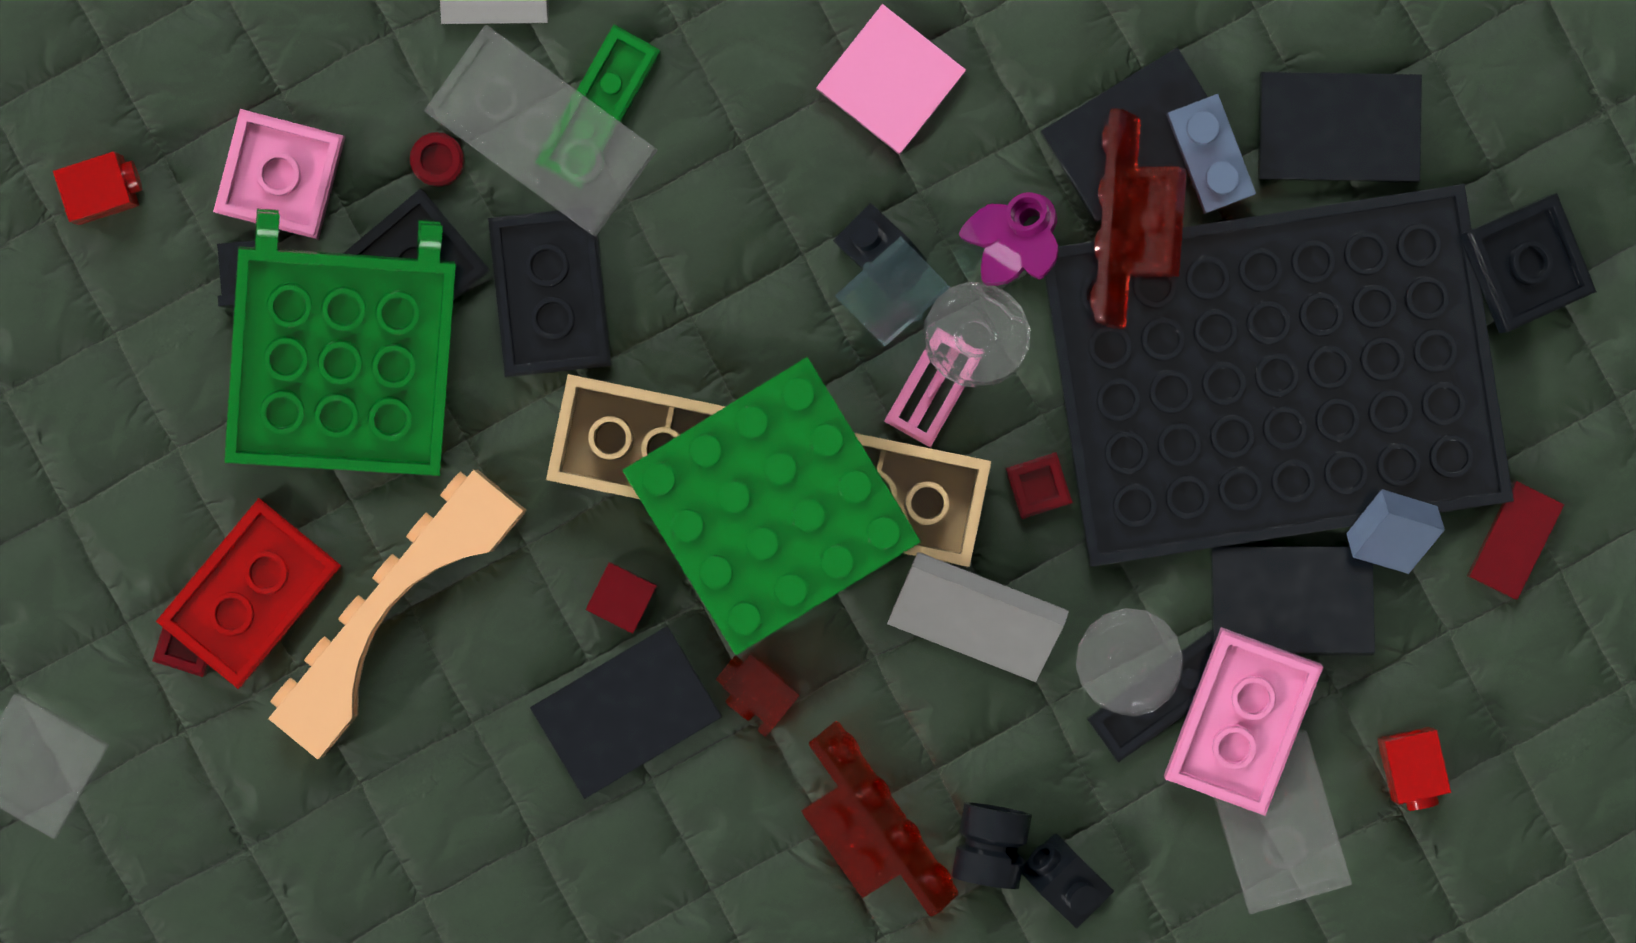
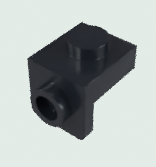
M871 203L833 240L889 297L895 296L902 288L909 286L918 276L920 269L927 263V259L914 243Z
M1053 834L1044 844L1037 847L1030 855V858L1023 864L1022 875L1076 929L1114 892L1058 834Z

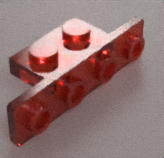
M1110 109L1109 123L1105 125L1102 135L1103 149L1106 153L1105 176L1102 177L1098 189L1099 202L1103 209L1101 229L1095 237V254L1099 260L1098 278L1091 291V307L1095 314V321L1113 329H1125L1130 276L1179 277L1187 170L1179 166L1137 167L1141 121L1138 116L1124 109Z
M834 721L811 739L809 746L837 786L808 804L801 810L802 814L862 898L901 875L928 915L931 917L935 916L958 895V890L953 884L950 873L942 864L938 863L923 842L917 826L907 819L892 798L886 782L875 774L863 757L855 738L846 732L838 721Z

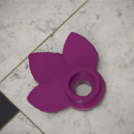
M1032 192L1017 195L1008 205H986L972 215L959 232V237L962 240L985 248L981 263V280L987 286L1008 284L1018 278L1024 269L1034 278L1042 279L1053 268L1059 253L1058 243L1052 234L1057 224L1056 209L1047 197ZM1032 216L1040 217L1032 225L1024 226L1028 218Z

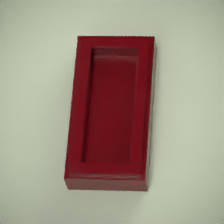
M1513 481L1511 486L1514 501L1502 503L1467 577L1514 600H1518L1565 504L1518 481Z

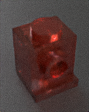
M752 652L744 661L735 655L715 679L730 693L725 702L734 711L749 722L755 715L763 721L758 726L757 731L765 737L800 696L799 691Z

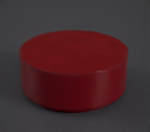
M433 132L422 136L416 141L411 150L410 164L414 174L422 182L434 187H443L459 178L464 169L465 156L462 147L454 138L444 133Z

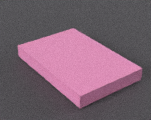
M1221 627L1167 765L1164 778L1266 816L1322 672V664Z

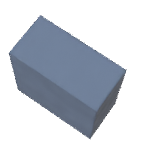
M1382 489L1346 534L1353 558L1409 574L1445 529L1438 506Z

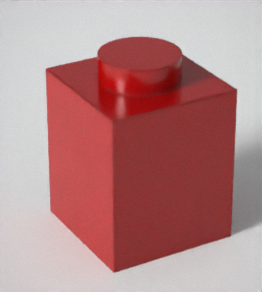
M115 151L53 171L70 223L82 225L139 206L136 192L142 191L143 188L138 170L133 160L125 162L124 156Z
M1424 727L1377 738L1390 797L1393 802L1398 805L1406 803L1408 811L1436 806L1439 804V795L1451 793L1436 729Z

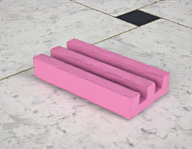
M936 329L884 422L930 448L983 355ZM941 343L950 349L909 421L906 422L899 418ZM960 354L968 360L925 433L917 427L957 356Z

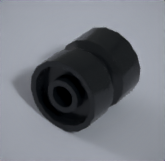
M964 802L959 832L966 838L965 844L956 847L951 876L958 880L984 886L1019 889L1024 859L1017 851L1019 847L1027 844L1032 814L1001 806Z

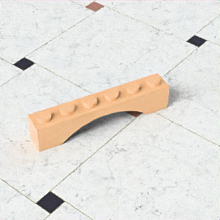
M473 470L468 477L460 471L440 495L447 501L434 518L427 512L420 518L406 536L413 544L400 559L394 554L388 557L372 577L379 584L366 600L358 595L339 617L338 620L345 626L332 642L324 636L305 658L304 661L311 667L297 683L290 677L271 699L270 702L277 708L268 719L316 759H320L327 754L358 716L359 684L364 659L377 629L391 608L416 583L437 569L465 557L494 551L527 511L479 470Z

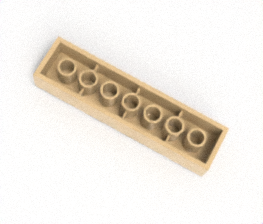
M568 374L546 480L639 499L622 470L726 406ZM855 433L921 541L904 552V554L916 556L917 552L943 562L970 567L991 461Z

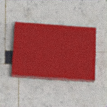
M258 498L156 622L237 689H241L340 570L342 565L263 500Z

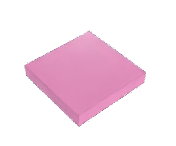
M882 4L816 89L900 155L963 76L966 69Z
M240 109L213 212L256 223L257 208L279 210V230L319 240L345 137Z

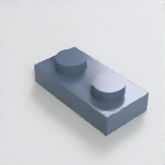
M1218 94L1166 114L1204 214L1256 194Z

